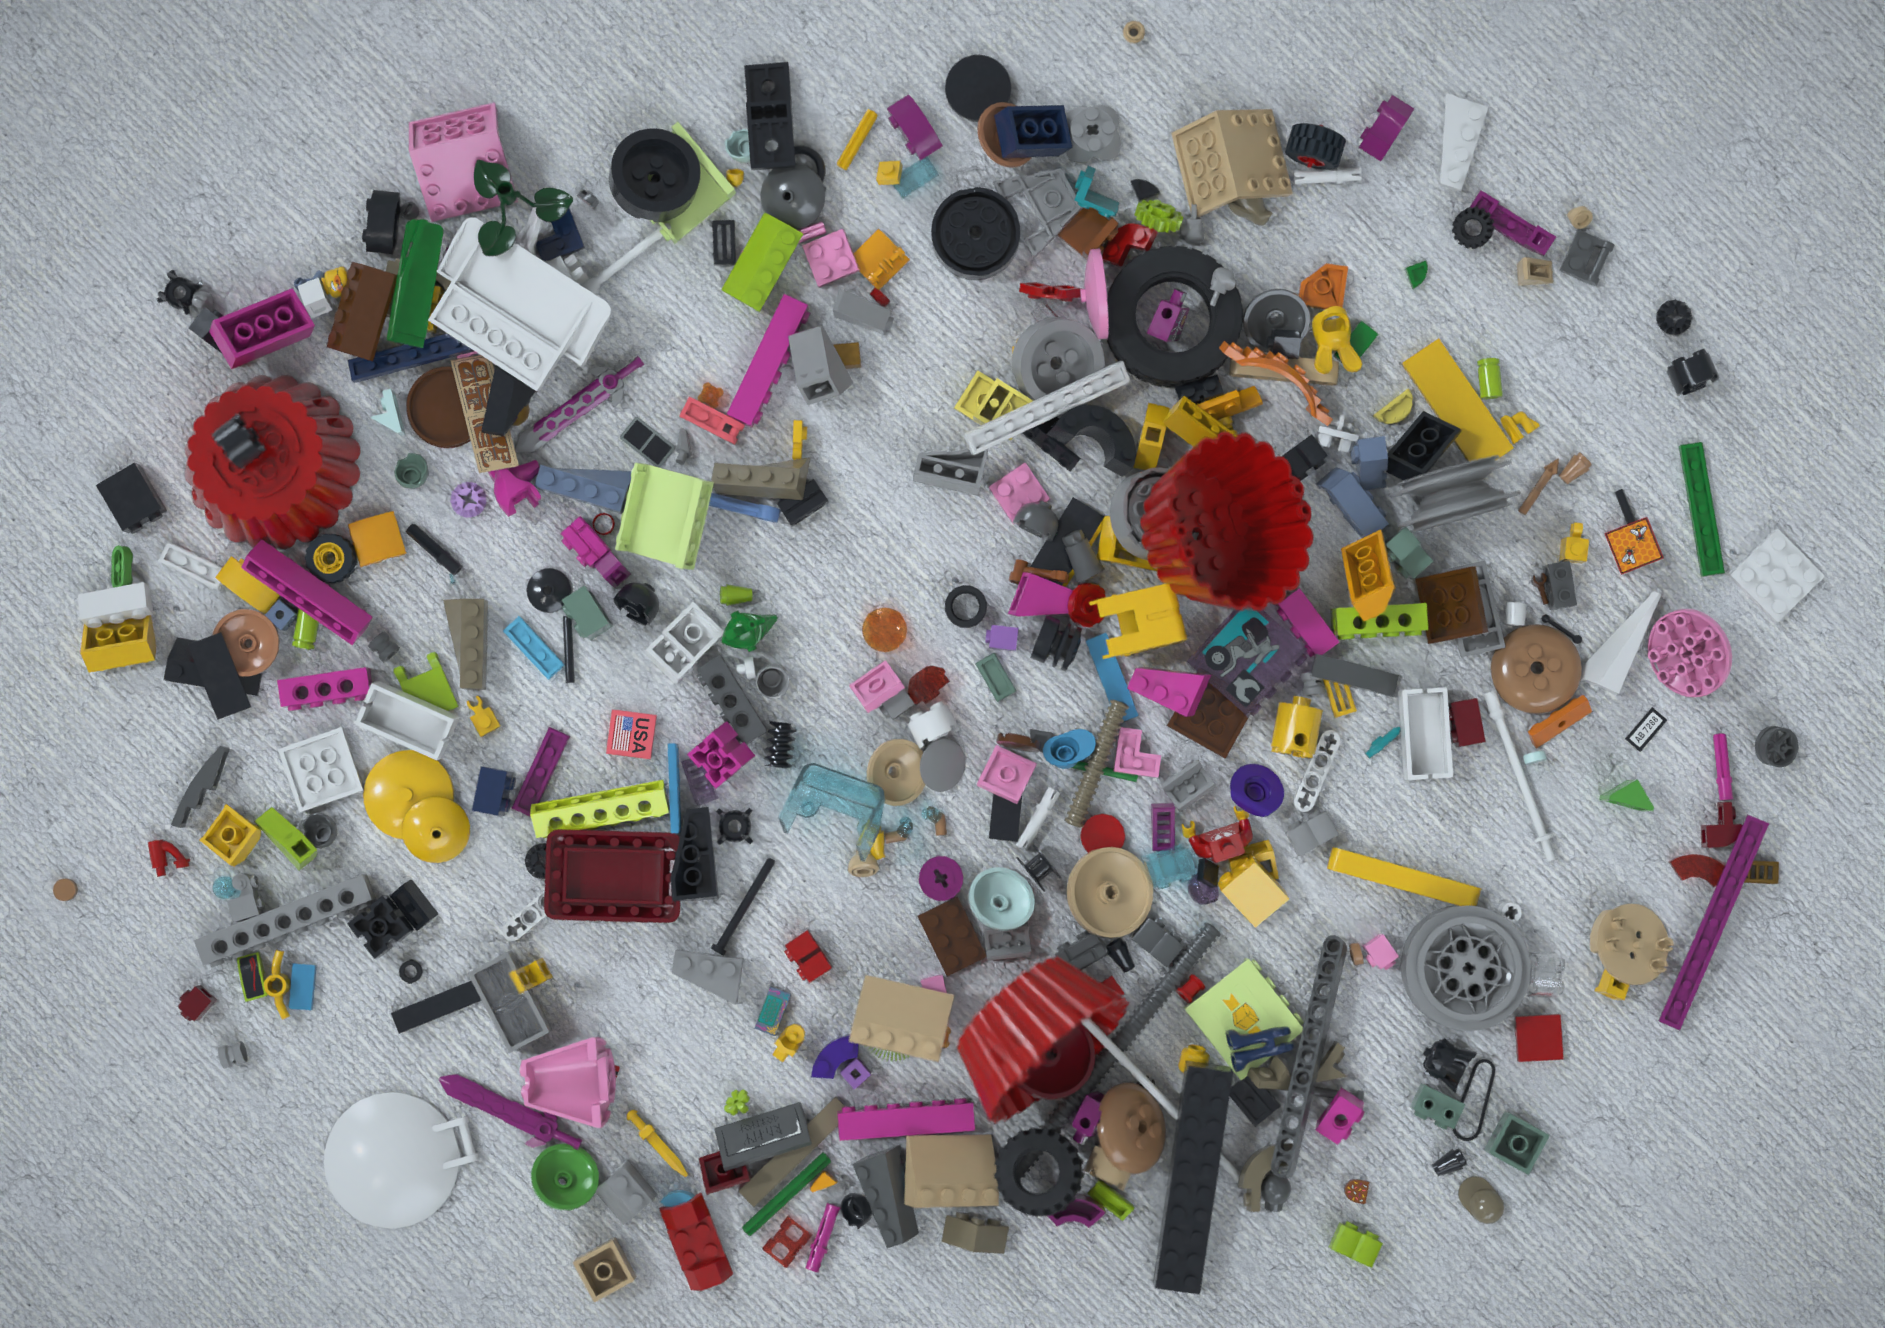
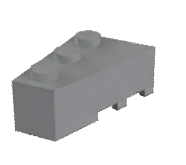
M968 449L918 453L913 481L978 496L988 449L976 455H972Z
M677 949L674 953L672 974L736 1005L738 1003L744 958Z

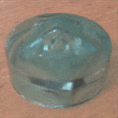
M228 876L216 879L213 884L214 894L221 899H228L234 896L237 889L232 885L233 879Z

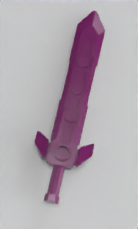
M458 1074L439 1077V1082L447 1095L536 1136L525 1142L527 1146L532 1148L542 1146L553 1140V1138L572 1146L576 1150L582 1144V1139L575 1138L558 1130L557 1115L544 1112L545 1116Z

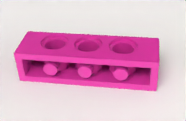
M363 667L277 680L281 707H288V711L301 710V705L310 704V708L324 706L323 702L332 701V704L346 703L348 698H354L355 701H363L372 683L371 669ZM350 680L353 683V689L346 693L343 685L346 681ZM328 683L331 691L327 696H324L321 688L324 684ZM303 687H306L309 691L305 699L299 696V691Z

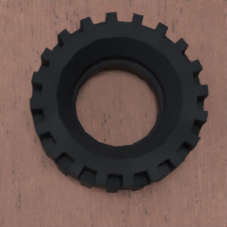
M1030 1128V1130L1017 1132L1016 1136L1006 1140L1007 1144L1000 1148L999 1158L995 1160L996 1173H994V1179H997L998 1192H1001L1004 1197L1003 1200L1009 1203L1013 1209L1027 1215L1051 1216L1055 1215L1054 1213L1065 1210L1068 1204L1074 1202L1077 1192L1082 1188L1080 1185L1082 1178H1084V1173L1082 1172L1083 1162L1078 1155L1079 1151L1071 1144L1068 1138L1049 1129ZM1037 1150L1045 1151L1052 1155L1059 1168L1058 1180L1054 1187L1040 1194L1031 1193L1026 1190L1018 1177V1167L1023 1157Z

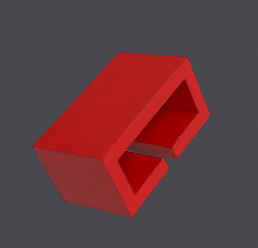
M809 930L785 945L787 949L784 953L790 962L795 960L799 968L796 971L803 981L807 979L810 983L833 967Z

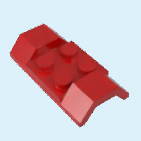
M702 1192L679 1205L659 1208L669 1238L691 1290H706L722 1284L733 1275L732 1268Z

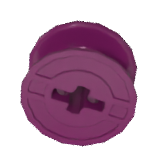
M936 856L923 864L919 872V884L927 897L936 901H946L953 898L960 891L963 885V873L955 860L946 856ZM938 869L940 874L947 875L948 878L945 879L948 884L947 887L944 888L941 882H935L934 879L937 876L934 870Z

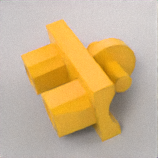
M799 1024L787 1026L774 1043L778 1047L772 1055L781 1062H784L788 1055L793 1057L805 1040L804 1028Z

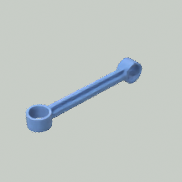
M715 493L711 494L709 506L774 523H778L781 511L775 507L755 504Z

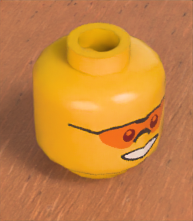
M341 266L325 272L322 284L327 295L330 294L333 298L341 297V292L347 283L348 270L346 267Z

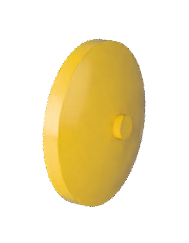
M414 750L397 751L382 758L368 774L363 792L365 809L373 824L385 834L397 839H403V820L408 810L415 803L435 796L445 797L454 801V786L447 769L440 761Z

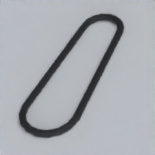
M1481 1059L1475 1063L1460 1101L1464 1103L1478 1065L1483 1062L1490 1064L1492 1074L1477 1132L1472 1137L1464 1138L1457 1133L1456 1128L1453 1129L1455 1136L1462 1141L1474 1140L1481 1131L1495 1076V1066L1488 1059Z

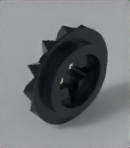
M1677 299L1663 303L1656 315L1659 328L1669 335L1684 333L1690 327L1693 319L1691 309L1685 302L1678 301ZM1674 310L1678 316L1683 317L1676 321L1675 326L1673 319L1666 317L1672 315Z
M540 843L527 851L524 861L526 870L533 877L545 879V868L542 865L534 866L539 861L538 852L542 857H546V843Z

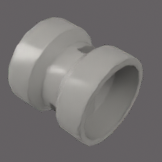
M1311 672L1300 674V680L1304 683L1302 689L1303 696L1325 693L1320 678L1310 676Z
M242 1041L234 1043L233 1046L224 1045L218 1048L219 1060L223 1068L232 1067L235 1063H247V1052Z

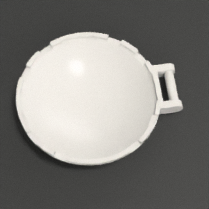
M400 1092L375 1094L355 1103L337 1120L326 1143L324 1169L333 1196L351 1216L375 1227L402 1228L428 1218L442 1206L455 1186L459 1165L480 1159L474 1149L468 1126L470 1122L468 1115L447 1121L429 1102ZM455 1126L460 1128L467 1154L461 1157L454 1131Z

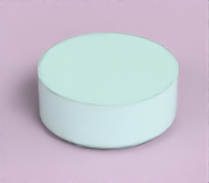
M1543 750L1523 756L1525 765L1547 759Z

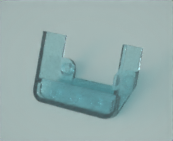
M809 763L802 768L778 819L783 832L788 834L797 815L804 818L813 817L818 812L820 806L860 819L857 824V832L860 838L856 848L860 860L865 862L880 830L885 794L878 785L816 763Z

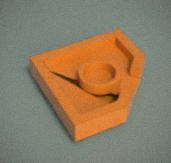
M1326 263L1300 283L1298 296L1303 299L1307 307L1327 309L1332 306L1343 307L1348 266Z

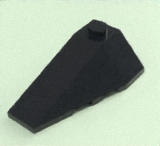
M495 365L481 432L504 437L517 420L518 414L524 407H527L530 403V398L538 391Z
M177 637L167 658L164 674L165 681L204 687L187 645L196 642V640ZM262 674L248 677L239 676L246 694L258 696Z

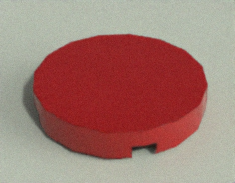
M1086 582L1078 585L1071 593L1068 601V613L1072 621L1078 626L1090 628L1096 623L1099 624L1104 619V617L1100 618L1097 604L1090 605L1089 603L1106 598L1104 594L1106 592L1102 587Z
M1098 814L1086 820L1081 829L1080 838L1084 849L1089 853L1106 847L1121 849L1124 845L1125 833L1118 819L1112 815Z

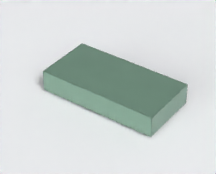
M995 653L975 663L997 702L1016 692L1014 685Z

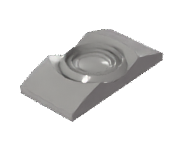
M1486 561L1441 570V573L1476 566L1488 633L1455 639L1461 657L1506 648Z

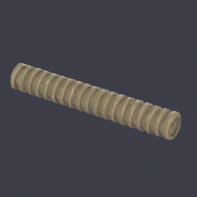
M1114 699L1110 700L1111 706L1107 708L1109 711L1105 713L1106 719L1102 721L1104 723L1103 726H1100L1101 732L1097 734L1099 736L1098 739H1095V749L1090 755L1091 758L1087 759V762H1089L1088 766L1085 765L1084 767L1086 771L1082 772V775H1084L1083 779L1080 778L1079 780L1081 784L1077 785L1078 792L1075 791L1076 797L1072 798L1073 805L1070 804L1071 810L1067 811L1068 818L1064 819L1066 823L1079 828L1084 826L1082 822L1086 820L1085 814L1089 813L1087 809L1091 807L1090 801L1094 800L1092 796L1096 794L1095 788L1099 787L1097 783L1101 781L1100 775L1104 774L1102 770L1106 768L1105 762L1109 761L1107 757L1111 755L1110 749L1114 748L1112 744L1116 742L1115 736L1119 735L1117 731L1121 729L1120 723L1124 722L1122 718L1127 714L1125 710L1129 709L1127 704Z

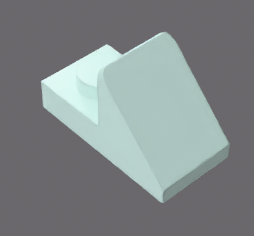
M392 389L382 391L383 397L380 400L383 410H387V413L375 415L371 418L401 436L406 435L395 392Z

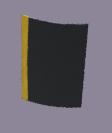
M1073 497L1058 520L1057 535H1055L1053 541L1046 540L1030 567L1065 571L1069 574V583L1074 575V570L1065 550L1066 546L1063 543L1062 537L1081 529L1085 538L1088 539L1092 546L1102 530L1104 516ZM1046 579L1064 587H1067L1068 583H1061L1058 581H1053L1051 579Z

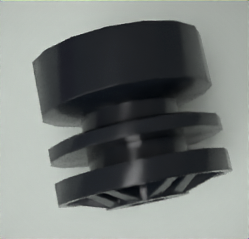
M1046 615L1030 658L1044 663L1048 656L1051 655L1053 656L1052 667H1056L1058 660L1062 659L1064 661L1060 670L1066 672L1067 668L1074 661L1080 646L1082 628L1076 627L1074 635H1070L1069 631L1072 624L1068 623L1062 632L1059 630L1060 620Z

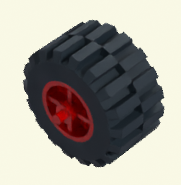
M1295 124L1291 129L1285 154L1295 162L1307 166V168L1336 169L1339 167L1346 139L1338 132L1323 125Z

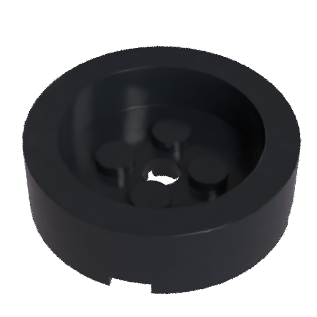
M657 128L636 131L623 139L613 154L609 170L611 193L618 205L637 219L643 218L653 220V222H664L674 219L685 212L694 200L701 175L699 160L693 148L683 138L673 132ZM648 175H657L660 181L651 183L648 180Z
M975 187L956 191L940 204L934 215L931 227L933 250L941 265L955 276L967 280H984L994 277L1009 266L1017 253L1020 241V224L1017 213L1006 198L993 190ZM972 227H979L982 230V235L978 238H972L969 231Z

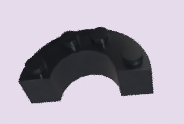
M1097 405L1074 407L1065 412L1046 433V435L1064 445L1077 435L1092 437L1100 444L1104 451V467L1121 477H1124L1134 467L1136 447L1132 433L1119 416L1104 407Z

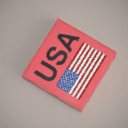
M612 709L606 754L651 759L657 715Z

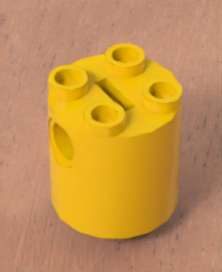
M1293 696L1292 704L1279 702L1271 741V752L1292 754L1293 752L1292 756L1313 759L1323 710L1310 707L1311 699Z

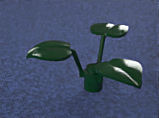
M479 159L476 162L474 185L477 192L485 198H493L497 194L501 202L502 223L489 221L483 224L478 233V242L485 256L501 255L514 245L516 231L511 226H505L506 205L513 204L517 197L531 207H536L537 217L545 222L559 220L573 203V197L570 194L556 188L540 189L535 193L534 200L536 203H533L524 197L520 191H515L511 183L510 172L506 167Z

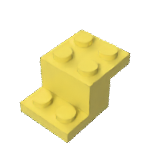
M977 370L954 409L981 426L1033 400L998 378L994 381Z

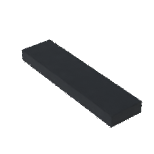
M469 981L394 1011L391 1015L400 1034L482 1000L472 981Z

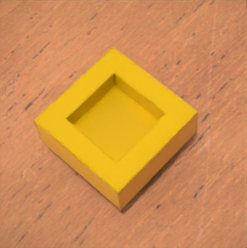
M901 161L879 162L876 178L878 185L900 184L903 168Z

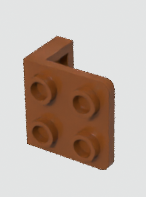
M1082 207V210L1062 229L1058 236L1087 260L1090 249H1100L1102 252L1104 250V247H1102L1107 240L1110 242L1119 232L1117 230L1119 223L1113 218L1108 220L1094 208L1086 209Z

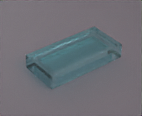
M925 157L902 171L900 184H893V187L901 199H904L939 176V173L929 158Z

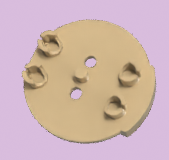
M1624 904L1613 909L1604 910L1598 915L1590 934V950L1593 953H1598L1604 968L1612 977L1625 984L1641 985L1654 980L1660 973L1667 970L1664 968L1668 966L1666 959L1668 952L1673 949L1669 946H1674V942L1668 937L1662 921L1653 911L1638 904ZM1637 931L1640 933V938L1636 937ZM1631 952L1634 954L1633 959L1630 958Z

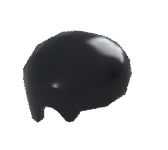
M857 1193L848 1194L843 1198L840 1208L843 1217L849 1226H857V1229H860L871 1219L872 1211L869 1202L865 1196Z

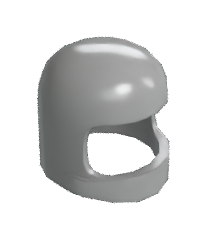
M768 664L759 669L756 675V687L761 695L768 699H777L782 697L788 690V675L782 667L777 664Z

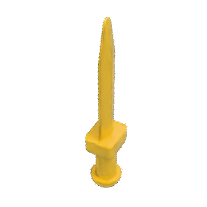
M630 1110L626 1118L628 1121L631 1120L640 1130L639 1136L642 1140L646 1139L671 1168L682 1176L687 1177L688 1174L681 1161L654 1132L655 1128L653 1125H646L637 1115L638 1111Z

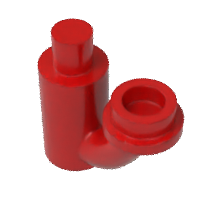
M163 839L147 842L152 869L156 868L157 877L166 875L165 866H168L166 851L177 860L173 862L176 865V869L190 866L189 862L191 860L186 859L172 843Z

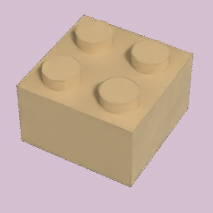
M616 1237L573 1261L594 1303L633 1282L637 1277Z

